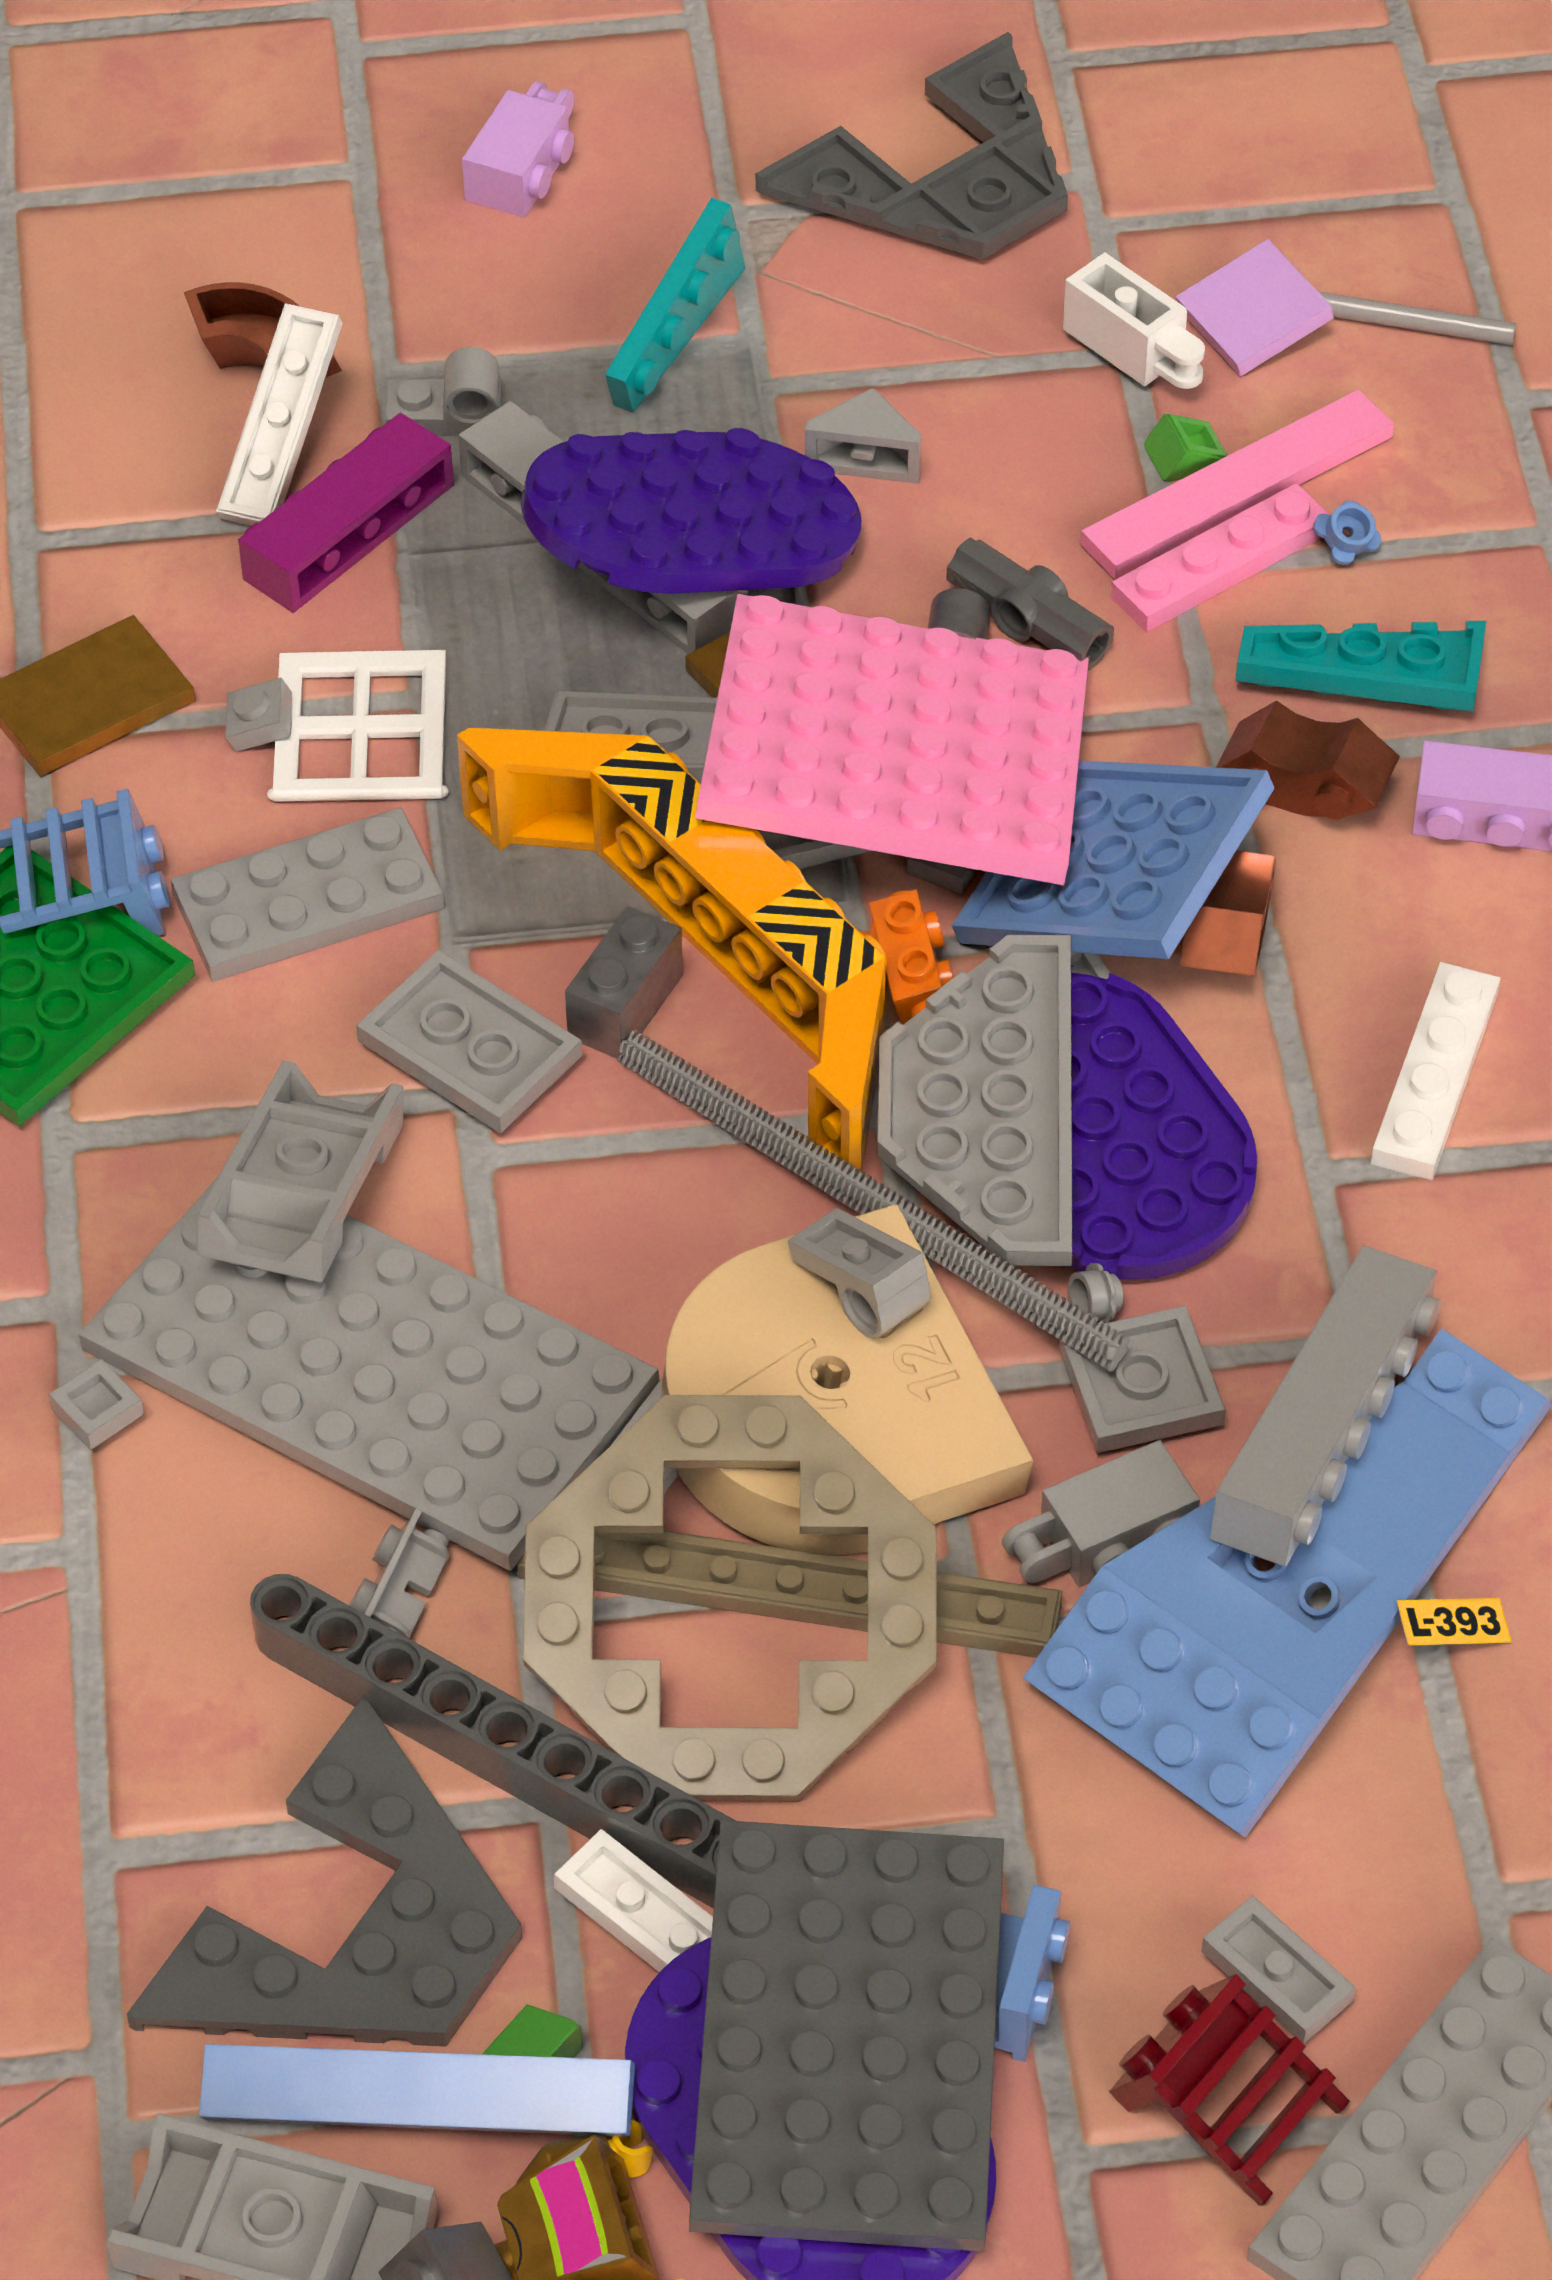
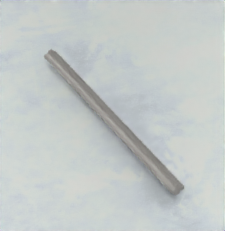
M635 1029L631 1031L627 1040H622L619 1049L621 1054L617 1060L619 1063L827 1194H830V1196L836 1198L857 1213L862 1215L897 1204L924 1255L935 1260L941 1266L954 1272V1274L1049 1332V1334L1068 1344V1346L1094 1360L1095 1363L1107 1368L1108 1371H1114L1119 1361L1122 1360L1129 1350L1127 1345L1131 1338L1126 1337L1123 1340V1333L1118 1334L1116 1337L1118 1330L1114 1328L1110 1332V1325H1106L1103 1329L1105 1322L1101 1320L1097 1324V1317H1093L1090 1321L1092 1314L1088 1312L1084 1316L1085 1310L1083 1308L1077 1313L1079 1306L1075 1304L1071 1308L1072 1301L1069 1300L1065 1304V1297H1061L1058 1301L1059 1293L1056 1292L1052 1296L1053 1290L1050 1288L1046 1291L1047 1286L1044 1284L1039 1288L1040 1281L1037 1280L1033 1284L1034 1278L1029 1277L1027 1279L1028 1274L1025 1272L1020 1276L1022 1270L1019 1268L1014 1272L1015 1266L1010 1265L1008 1267V1261H1004L1001 1264L1003 1258L998 1257L995 1260V1253L989 1255L990 1250L985 1249L983 1251L984 1246L982 1245L976 1248V1241L970 1244L971 1238L967 1237L964 1239L965 1235L963 1233L958 1235L959 1231L956 1229L951 1232L952 1226L948 1225L945 1228V1222L942 1221L939 1224L940 1219L937 1217L933 1219L934 1215L931 1213L927 1215L928 1211L922 1210L920 1212V1206L914 1208L915 1203L910 1202L908 1204L909 1200L907 1198L902 1200L903 1196L900 1194L895 1197L896 1191L892 1190L889 1193L890 1188L886 1186L883 1189V1183L877 1185L878 1180L873 1179L871 1181L872 1176L867 1175L865 1177L866 1173L864 1171L859 1173L860 1169L857 1167L853 1168L851 1163L846 1166L847 1161L842 1160L840 1162V1156L834 1158L835 1153L830 1152L828 1154L829 1150L827 1148L822 1150L823 1146L820 1144L816 1146V1141L810 1142L811 1138H804L805 1135L803 1133L798 1134L799 1131L796 1129L792 1130L793 1127L790 1125L786 1127L787 1123H780L779 1118L774 1119L775 1116L772 1114L768 1115L769 1112L766 1110L762 1112L763 1108H756L755 1103L750 1104L751 1101L748 1099L744 1100L745 1097L742 1095L738 1097L739 1093H732L733 1090L731 1088L726 1089L727 1086L724 1084L720 1085L721 1082L718 1080L714 1082L715 1078L709 1077L707 1073L702 1074V1070H697V1067L691 1066L689 1062L685 1063L683 1058L679 1059L680 1056H673L672 1051L667 1052L668 1049L665 1047L661 1048L662 1045L656 1044V1041H649L650 1038L644 1037L643 1033H638V1030Z

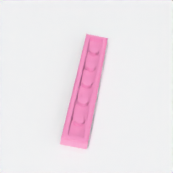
M1358 389L1081 530L1080 545L1114 579H1117L1295 483L1300 485L1392 438L1394 422Z

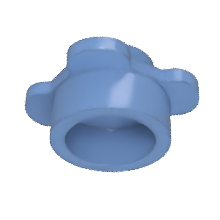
M1355 501L1343 502L1331 515H1318L1313 523L1315 534L1325 539L1331 548V558L1340 565L1350 564L1354 560L1355 555L1363 551L1374 552L1381 543V535L1376 530L1374 517L1369 510ZM1342 530H1348L1352 534V536H1345Z

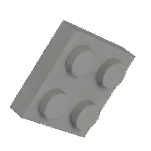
M1186 1305L1105 1323L1103 1329L1106 1325H1110V1332L1114 1328L1118 1330L1116 1337L1118 1334L1123 1333V1340L1126 1337L1131 1338L1127 1345L1129 1350L1112 1372L1059 1340L1060 1353L1097 1453L1224 1425L1225 1407Z

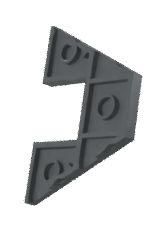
M1009 32L925 78V96L983 143L912 184L842 126L755 173L756 191L761 194L982 260L1067 211L1068 201L1066 187L1062 177L1057 174L1055 156L1051 146H1047L1042 132V120L1034 97L1028 92L1027 77L1024 70H1021L1012 47L1013 38Z
M361 1698L286 1799L288 1815L393 1869L395 1873L325 1969L215 1909L206 1906L128 2011L129 2028L135 2031H143L144 2025L202 2027L207 2035H225L230 2031L241 2029L249 2031L255 2037L307 2040L309 2033L353 2035L354 2042L384 2044L390 2040L401 2039L408 2041L412 2045L446 2047L521 1941V1923L369 1701Z

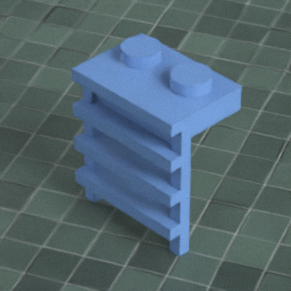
M128 789L117 791V800L96 805L93 798L81 801L82 809L61 815L57 807L45 810L46 819L25 824L22 817L10 819L11 828L0 831V849L13 845L20 912L0 917V927L4 934L124 903L132 919L157 936L164 934L161 909L170 907V898L161 871L156 872L155 862L164 860L163 847L155 825L145 827ZM84 827L92 893L73 897L66 831ZM48 836L56 902L38 907L30 841Z
M1034 1884L1024 1918L1001 1913L994 2048L1012 2052V2059L1026 2062L1036 2023L1045 2025L1047 2022L1054 1992V1982L1048 1981L1053 1961L1062 1963L1071 1927V1921L1060 1919L1061 1890Z

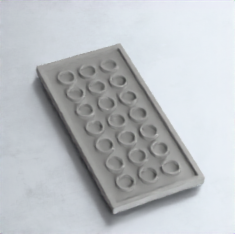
M217 1178L79 1333L81 1347L85 1352L103 1359L112 1366L408 1519L416 1508L422 1512L417 1520L418 1524L427 1529L441 1532L447 1539L509 1571L514 1568L525 1554L526 1525L612 1445L660 1381L658 1368L349 1215H346L343 1221V1243L322 1282L295 1278L281 1273L198 1256L197 1214Z

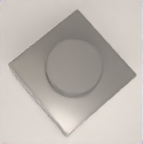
M282 677L227 693L225 738L235 752L290 737L292 692Z
M100 1359L49 1393L51 1409L90 1450L144 1415L141 1398L103 1359Z

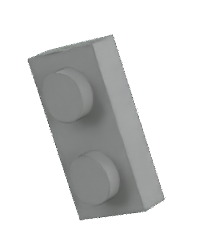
M1253 1895L1203 1937L1201 1952L1229 1977L1237 1974L1246 1984L1242 1989L1262 2007L1267 2005L1276 2015L1274 2018L1295 2037L1297 2036L1303 2044L1354 2000L1356 1987Z

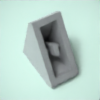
M871 388L807 421L805 427V456L828 463L834 469L835 474L919 484L921 476V434L874 388Z

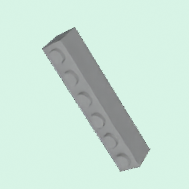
M510 400L458 435L461 475L528 527L521 510L522 492L528 470L540 454L564 441L549 431L540 418L527 414ZM581 561L577 566L687 654L729 633L737 594H748V590L681 594L643 592L607 583L609 575L594 572Z
M1365 1245L1362 1246L1217 1489L1210 1540L1285 1567L1299 1543L1309 1545L1312 1542L1320 1524L1323 1501L1334 1502L1338 1497L1346 1476V1461L1349 1457L1358 1460L1362 1455L1370 1434V1420L1372 1416L1379 1418L1384 1416L1394 1391L1395 1381L1393 1379L1396 1374L1406 1377L1416 1355L1419 1334L1428 1337L1435 1326L1441 1306V1300L1432 1297L1437 1270Z

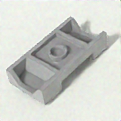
M282 1061L197 1214V1255L226 1261L231 1264L281 1273L295 1278L322 1282L343 1243V1221L373 1163L384 1164L403 1127L404 1086L391 1083L368 1105H362L318 1095L295 1063Z
M158 2113L152 2129L147 2170L128 2218L125 2222L111 2229L106 2242L112 2268L155 2280H185L186 2276L200 2280H382L378 2271L421 2230L434 2228L438 2217L435 2187Z

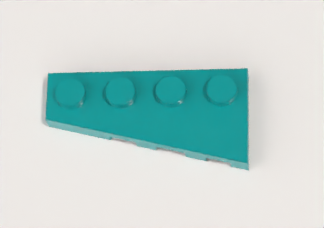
M711 197L605 373L614 406L634 413L645 397L653 392L662 375L746 269L740 245V233L736 228L731 204Z
M1466 621L1465 629L1460 631H1438L1437 622H1412L1411 632H1379L1377 623H1355L1352 628L1346 629L1342 633L1328 634L1320 624L1244 626L1235 681L1255 683L1263 687L1278 686L1309 690L1324 695L1340 694L1371 698L1380 702H1402L1432 706L1441 710L1455 709L1474 712L1486 621Z

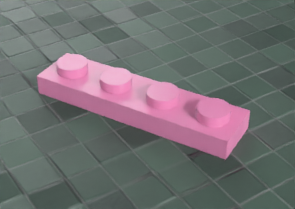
M1295 483L1112 581L1111 598L1147 633L1323 538L1315 534L1313 523L1318 515L1330 514Z

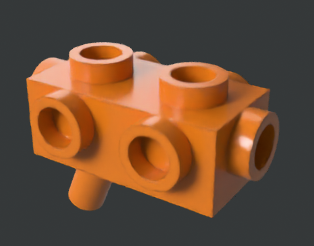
M917 889L898 891L886 898L869 902L873 918L871 930L859 931L863 936H872L880 944L886 955L887 965L885 971L893 1002L902 1025L926 1007V999L954 978L949 959L937 962L934 949L945 946L937 912L933 910L924 913Z

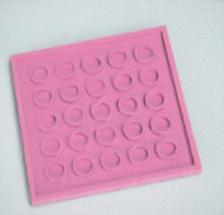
M737 594L695 818L1064 885L1069 865L1089 658L1079 661L1072 653L1061 649L1042 650L1020 646L1001 638L989 640L959 637L955 632L946 628L927 629L900 624L886 617L867 618L840 613L826 606L807 607L780 602L776 598L766 595L753 597Z

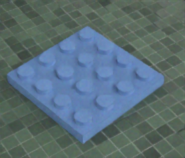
M1079 760L1069 865L1064 885L986 872L951 925L960 944L994 946L1006 935H1071V952L1169 959L1275 789L1267 770Z

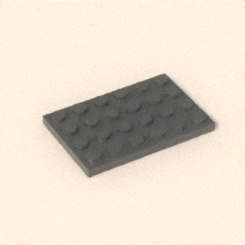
M720 1821L689 2232L984 2252L1004 1838Z

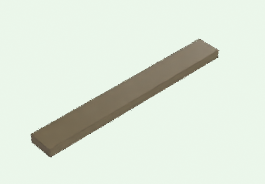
M665 1530L663 1533H595L594 1590L868 1632V1561ZM525 1554L518 1564L519 1579H525ZM937 1572V1643L1037 1658L1057 1630L1063 1591Z

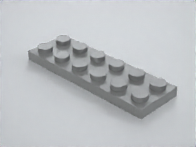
M1491 1937L1248 2248L1247 2260L1276 2280H1417L1552 2103V1975Z

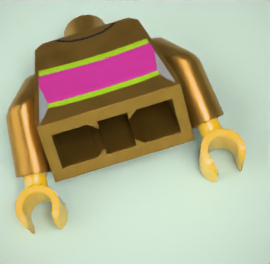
M631 2119L630 2137L612 2136V2139L607 2140L604 2135L595 2134L547 2143L542 2146L518 2178L516 2185L501 2195L497 2207L507 2239L495 2244V2247L513 2280H660L629 2177H639L645 2174L651 2166L654 2148L645 2145L637 2149L628 2148L641 2143L642 2131L638 2122Z

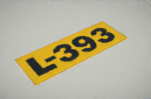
M1500 1598L1396 1600L1408 1645L1512 1643Z

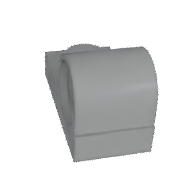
M460 348L452 352L446 359L444 379H387L385 424L401 412L437 436H458L502 406V382L497 359L490 352L482 348Z
M835 1208L788 1240L793 1262L836 1284L845 1314L856 1329L866 1337L873 1339L880 1337L928 1304L931 1298L927 1270L921 1251L839 1208Z

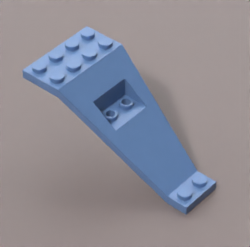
M1441 1328L1406 1379L1394 1387L1390 1404L1382 1418L1372 1416L1370 1420V1434L1362 1455L1358 1460L1348 1458L1346 1461V1476L1338 1497L1334 1502L1323 1501L1320 1524L1312 1542L1309 1545L1299 1543L1286 1567L1275 1564L1268 1571H1259L1257 1569V1556L1210 1540L1216 1498L1214 1497L1104 1564L1023 1678L1246 1838L1401 1620L1396 1600H1415L1548 1413L1552 1403L1548 1398ZM1319 1588H1329L1331 1590V1600L1328 1605L1321 1609L1312 1608L1310 1603L1312 1594Z

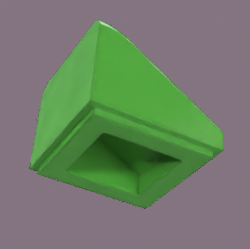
M1164 413L1144 443L1145 450L1161 479L1164 481L1183 479L1228 456L1209 422Z
M526 2004L482 2054L574 2058L583 2048L581 2026L570 2018Z

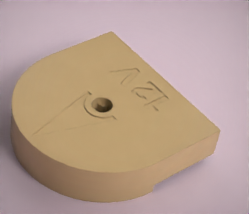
M897 1204L855 1216L922 1252ZM793 1236L747 1250L726 1261L696 1286L679 1310L668 1340L660 1399L664 1395L801 1396L933 1524L1025 1495L1034 1460L924 1254L931 1296L928 1304L880 1337L874 1339L866 1337L850 1322L842 1308L836 1284L793 1262L788 1240ZM676 1468L684 1484L710 1512L739 1532L762 1543L778 1548L824 1555H852L868 1552V1534H800V1468Z

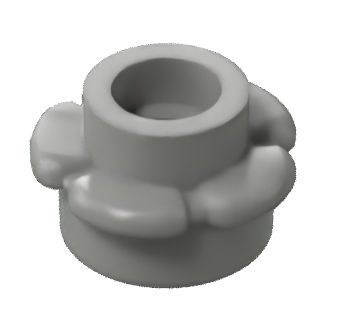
M1091 1263L1087 1266L1086 1271L1075 1272L1070 1276L1067 1295L1068 1301L1073 1302L1071 1308L1075 1304L1078 1305L1077 1313L1083 1308L1085 1310L1084 1316L1088 1312L1092 1314L1090 1321L1093 1317L1098 1318L1097 1324L1101 1320L1105 1323L1112 1322L1115 1313L1119 1312L1123 1305V1289L1118 1277L1115 1274L1104 1271L1103 1266L1099 1263Z

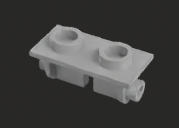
M417 1508L402 1529L392 1524L389 1526L372 1558L373 1561L382 1565L375 1582L364 1578L349 1604L354 1609L408 1639L411 1637V1633L426 1602L405 1592V1587L408 1586L428 1597L444 1564H446L450 1556L449 1550L446 1548L449 1541L444 1534L433 1529H427L423 1533L414 1528L422 1512Z

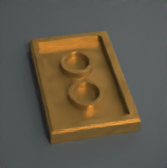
M133 614L1 678L0 728L39 777L194 702V687Z

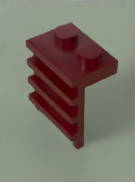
M1235 1974L1201 1990H1198L1194 1985L1183 1990L1164 2010L1162 2015L1169 2023L1154 2039L1150 2034L1143 2037L1121 2059L1119 2066L1125 2073L1109 2090V2093L1128 2112L1158 2101L1238 2185L1260 2205L1265 2203L1273 2192L1256 2175L1257 2171L1311 2107L1321 2098L1335 2113H1338L1347 2106L1350 2100L1333 2084L1336 2077L1327 2068L1320 2070L1302 2052L1306 2046L1298 2037L1290 2039L1274 2023L1273 2019L1276 2015L1267 2005L1259 2007L1242 1989L1246 1984ZM1260 2035L1275 2050V2053L1216 2122L1209 2127L1195 2112V2109ZM1290 2066L1306 2083L1240 2159L1225 2143L1226 2140Z

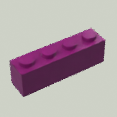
M400 412L382 427L374 429L363 442L344 457L333 461L321 475L303 489L292 493L285 503L266 518L254 523L246 530L244 535L238 539L243 580L294 613L454 486L451 444Z

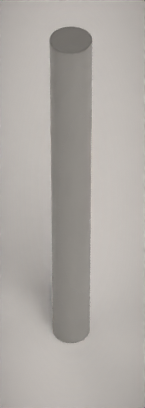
M1319 292L1332 306L1333 317L1513 345L1516 323Z

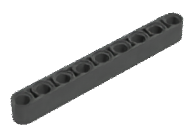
M275 1574L264 1578L255 1586L250 1598L255 1640L260 1652L267 1658L354 1707L361 1698L369 1701L384 1724L583 1836L591 1839L600 1829L604 1830L673 1886L714 1909L720 1821L736 1820L298 1577L289 1574ZM280 1616H293L286 1620H274ZM335 1647H349L343 1651H329ZM391 1678H404V1679H405V1680L400 1681V1682H398V1683H387V1682H384L385 1680H388V1679H391ZM448 1709L462 1710L461 1712L456 1713L454 1715H445L441 1713L442 1711ZM514 1740L520 1742L511 1747L497 1745L503 1741ZM563 1772L577 1774V1776L570 1779L554 1777ZM627 1804L636 1807L627 1812H618L611 1809L618 1805ZM677 1837L694 1839L693 1842L677 1845L669 1842Z

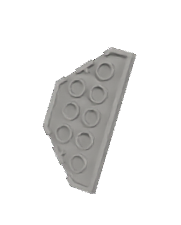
M1006 935L989 949V957L968 974L961 971L926 999V1007L904 1025L897 1022L880 1036L878 1157L986 1249L990 1250L991 1253H995L997 1258H1003L1002 1262L1008 1261V1266H1072L1071 935Z

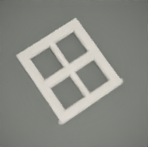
M446 650L280 653L278 678L282 677L292 692L290 737L275 741L273 788L267 792V797L270 800H273V802L443 799V797L448 795L449 790L443 785ZM422 676L421 714L369 715L370 677ZM354 677L353 715L301 716L303 678ZM420 737L419 776L367 777L368 738ZM352 738L350 778L298 779L300 739Z

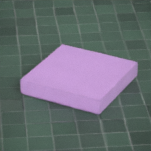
M1269 239L1175 296L1176 301L1187 308V319L1240 377L1334 319L1332 306Z

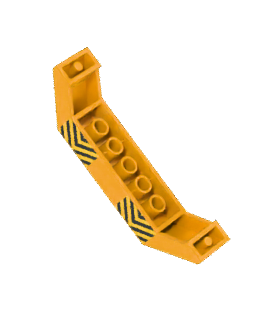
M467 728L457 734L463 816L499 851L511 844L595 851L669 923L681 927L682 935L818 1064L808 1071V1137L811 1138L810 1142L816 1141V1146L819 1144L823 1146L822 1150L827 1148L829 1150L828 1154L830 1152L835 1153L834 1158L840 1156V1162L842 1160L847 1161L846 1166L851 1163L853 1168L857 1167L860 1169L859 1173L863 1171L879 1073L880 1036L885 1032V970L887 958L880 944L870 935L863 936L848 922L835 901L819 895L805 881L803 874L794 863L788 860L783 861L766 845L764 838L757 829L695 818L701 784L688 772L686 765L674 752L667 753L648 735Z

